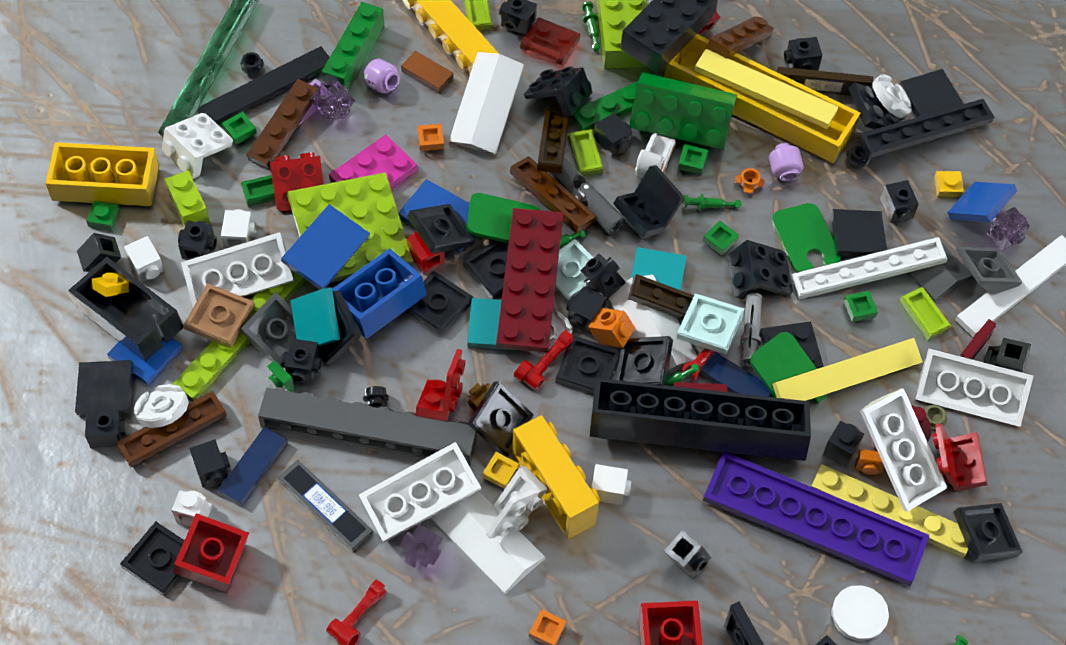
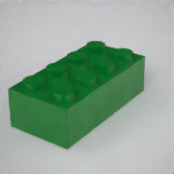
M642 72L637 82L629 126L634 129L724 150L737 94Z

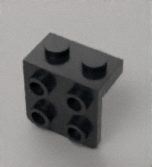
M569 66L562 70L553 71V69H548L541 72L540 77L529 85V89L524 93L525 99L556 96L563 116L569 117L574 115L593 92L584 68Z
M652 165L648 168L635 192L617 196L613 204L633 226L635 231L642 238H646L665 231L682 204L684 197L657 165Z
M746 240L728 254L735 298L743 300L746 298V295L753 293L758 288L786 296L793 293L787 256L783 250Z

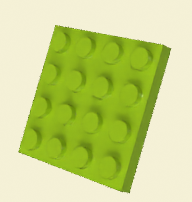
M386 172L288 191V199L299 237L328 204L370 233L369 238L331 282L347 279L389 248L410 266L412 265L413 259L407 245Z

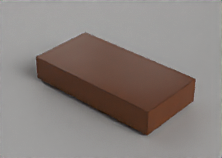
M414 51L401 65L402 72L438 93L454 78L453 72L417 51Z

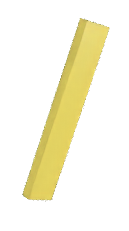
M707 49L695 65L694 71L825 129H828L838 110L836 105Z
M912 338L773 383L772 385L777 398L807 401L923 363L915 339Z

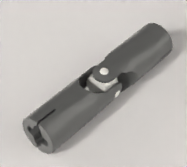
M565 157L562 174L549 172L564 188L596 215V221L609 235L616 233L622 228L625 218L594 189Z

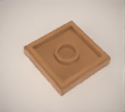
M207 283L183 327L187 331L232 348L241 332L240 329L251 315L255 302Z

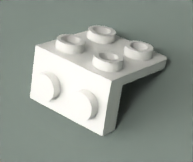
M200 113L166 127L162 151L183 172L189 170L192 179L200 176L203 158L232 146L233 139L207 114Z
M526 466L518 469L493 505L499 515L486 533L490 539L497 536L503 537L514 529L517 531L521 530L529 522L528 516L530 513L536 510L543 502L541 498L547 491V488Z

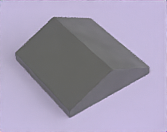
M942 242L941 244L947 256L946 263L907 273L919 287L925 289L933 302H936L973 277L972 273Z
M957 247V253L978 284L992 294H997L1022 284L1021 279L999 248Z
M276 292L240 329L259 353L272 362L275 360L279 365L282 363L284 352L288 353L291 339H296L292 308Z

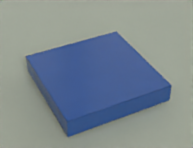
M974 182L947 213L950 219L990 223L1015 195L1017 189L1015 184Z
M174 338L168 343L163 340L161 342L163 347L145 362L121 342H118L107 353V356L111 361L132 360L134 363L133 376L148 386L183 347Z

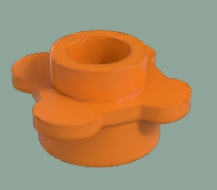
M753 168L745 169L741 175H737L735 178L736 184H740L746 194H752L756 188H761L765 184L760 173Z

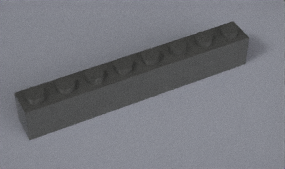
M266 387L258 413L261 428L266 427L271 430L420 458H427L456 442L469 467L477 440V432L467 424L468 422L460 421L455 423L415 416L414 412L401 413L393 411L388 407L374 408L361 402L348 403L334 397H315L311 393L302 392L299 394L289 392L287 389L280 387L275 389Z

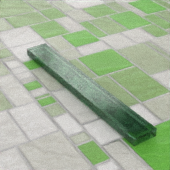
M259 0L232 1L161 125L158 133L162 138L164 137L166 127L195 116Z

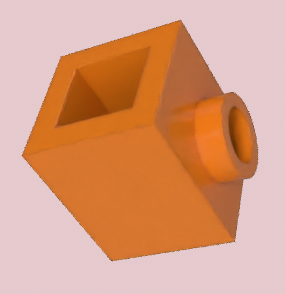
M600 308L588 326L599 344L621 348L625 346L636 329L625 311Z

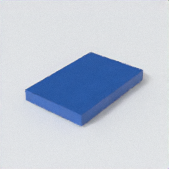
M426 179L398 214L400 220L413 226L407 218L410 210L450 204L466 226L469 202ZM464 248L455 249V251L461 253Z
M328 204L284 254L281 262L321 290L329 285L369 238L370 233Z

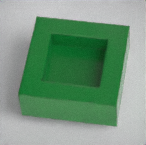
M244 112L222 123L223 129L236 145L257 134L256 127Z
M684 144L678 169L702 175L708 150Z
M94 200L86 220L88 227L112 231L120 211L118 204Z
M719 221L704 235L703 242L720 255H723L738 241L739 234Z
M870 291L845 296L844 303L851 322L876 318L878 311Z
M275 360L266 366L269 375L267 380L274 389L280 387L287 389L289 392L294 390L292 377Z

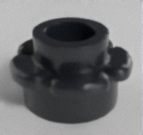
M255 52L246 53L240 62L241 70L246 74H257L264 67V61Z
M861 146L850 148L847 152L848 164L852 168L862 169L871 160V158L866 156Z
M371 386L365 389L363 401L367 402L369 407H382L389 400L385 387Z

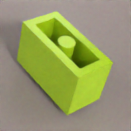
M189 170L165 178L169 196L184 228L187 220L194 222L203 221L211 224L207 208Z

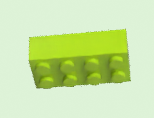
M595 0L604 69L648 67L620 49L622 30L647 6L646 0Z

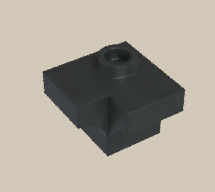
M1003 338L1001 345L988 347L984 363L1024 373L1031 344Z

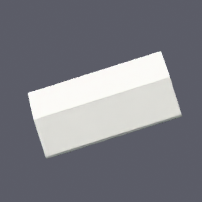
M477 52L449 143L496 155L524 64L501 54Z
M281 233L272 234L181 262L192 306H195L207 283L244 297L293 282L292 269L281 262V258L287 252Z
M653 274L644 276L656 281ZM630 278L609 298L613 309L625 311L636 329L630 338L670 336L673 339L668 375L681 370L684 364L694 360L697 355L690 343L677 339L680 323L674 316L628 300L633 278Z
M928 349L920 374L915 400L1021 427L1033 375Z
M904 388L876 399L860 410L904 512L911 510L947 488Z
M455 442L359 494V497L382 541L386 542L481 490V487Z
M479 491L430 517V520L504 595L545 559V556L516 529L503 537L497 536L490 539L486 535L499 513Z

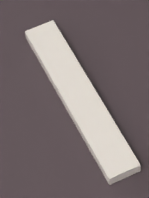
M1061 235L1015 271L1022 281L1020 286L997 294H992L988 291L957 315L955 321L974 338L988 319L993 322L1066 266V238Z
M937 237L794 273L791 278L798 299L801 300L947 262V256L940 238Z

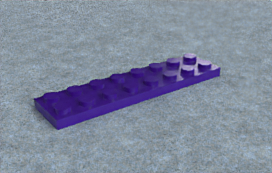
M727 452L722 453L703 497L704 502L908 586H911L930 536Z

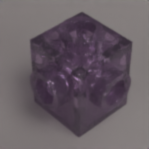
M338 81L322 82L310 99L319 109V113L326 119H343L349 114L350 108L355 102L349 94V90Z
M1013 207L1007 211L1001 210L995 216L987 234L1002 252L1020 244L1025 239V234L1030 225L1025 216Z
M418 524L412 534L407 531L399 545L403 548L401 555L405 556L403 562L417 570L420 566L427 568L428 564L434 565L441 553V550L437 548L443 538ZM418 543L424 545L425 550L422 554L416 551Z

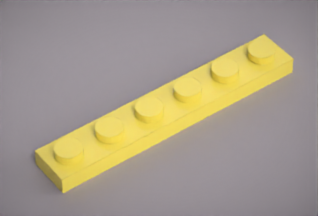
M821 464L811 487L929 534L927 543L961 558L965 557L968 547L957 523L919 506L904 512L898 497Z

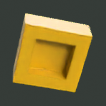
M936 171L934 179L937 197H961L963 195L961 171Z
M105 273L102 277L92 279V289L105 297L129 292V282L119 277L116 273Z
M495 452L483 471L482 478L505 489L518 471L520 464Z

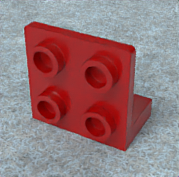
M461 349L456 350L447 373L446 383L442 380L427 379L416 406L415 416L447 421L450 412L456 411L458 398L461 397L463 389L460 376H463L466 360L461 359Z

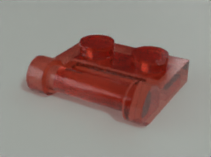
M538 17L528 34L522 39L520 50L528 52V50L556 61L557 65L563 67L580 41V33Z

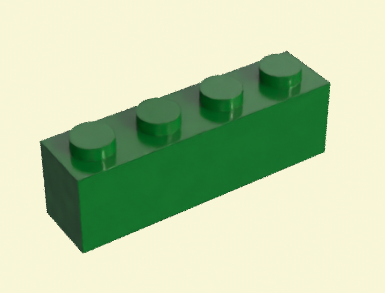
M365 2L360 3L322 70L323 84L334 93L343 96L348 94L385 27L383 8Z

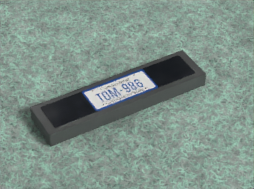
M296 460L278 476V481L352 552L373 534V530L299 460Z

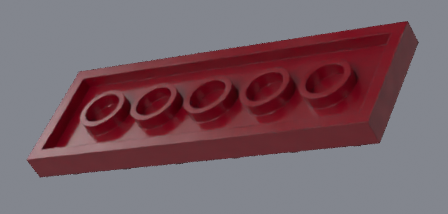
M513 208L496 348L544 353L549 351L563 212Z

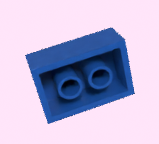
M390 248L332 289V292H341L365 339L427 295L422 275Z

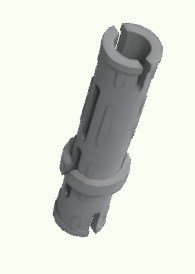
M757 293L746 295L744 334L740 339L742 345L741 365L745 367H752L750 363L751 355L761 345L759 330L762 296Z

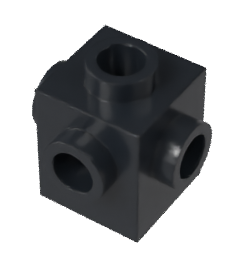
M508 0L503 2L499 10L501 26L527 35L537 18V4L528 0Z
M817 37L789 40L787 50L784 51L785 64H789V68L819 70L823 55Z
M187 220L184 230L181 229L178 235V247L182 259L191 260L210 254L211 250H215L217 236L214 235L212 225L203 221L194 222Z
M601 254L591 258L580 270L586 277L583 281L586 286L593 291L597 290L601 295L607 297L606 299H609L626 283L617 272L620 269L617 263L611 257L606 260Z
M292 338L288 353L284 352L282 368H285V371L292 377V380L298 383L305 381L313 382L315 373H320L322 358H320L318 342Z

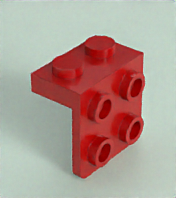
M315 152L302 153L300 158L290 159V155L275 157L274 162H270L276 208L279 211L291 210L288 191L324 185L320 156H315Z
M941 423L935 424L936 433H932L935 448L940 450L941 456L937 458V465L940 474L944 473L946 483H951L956 492L988 485L980 439L977 432L950 438Z

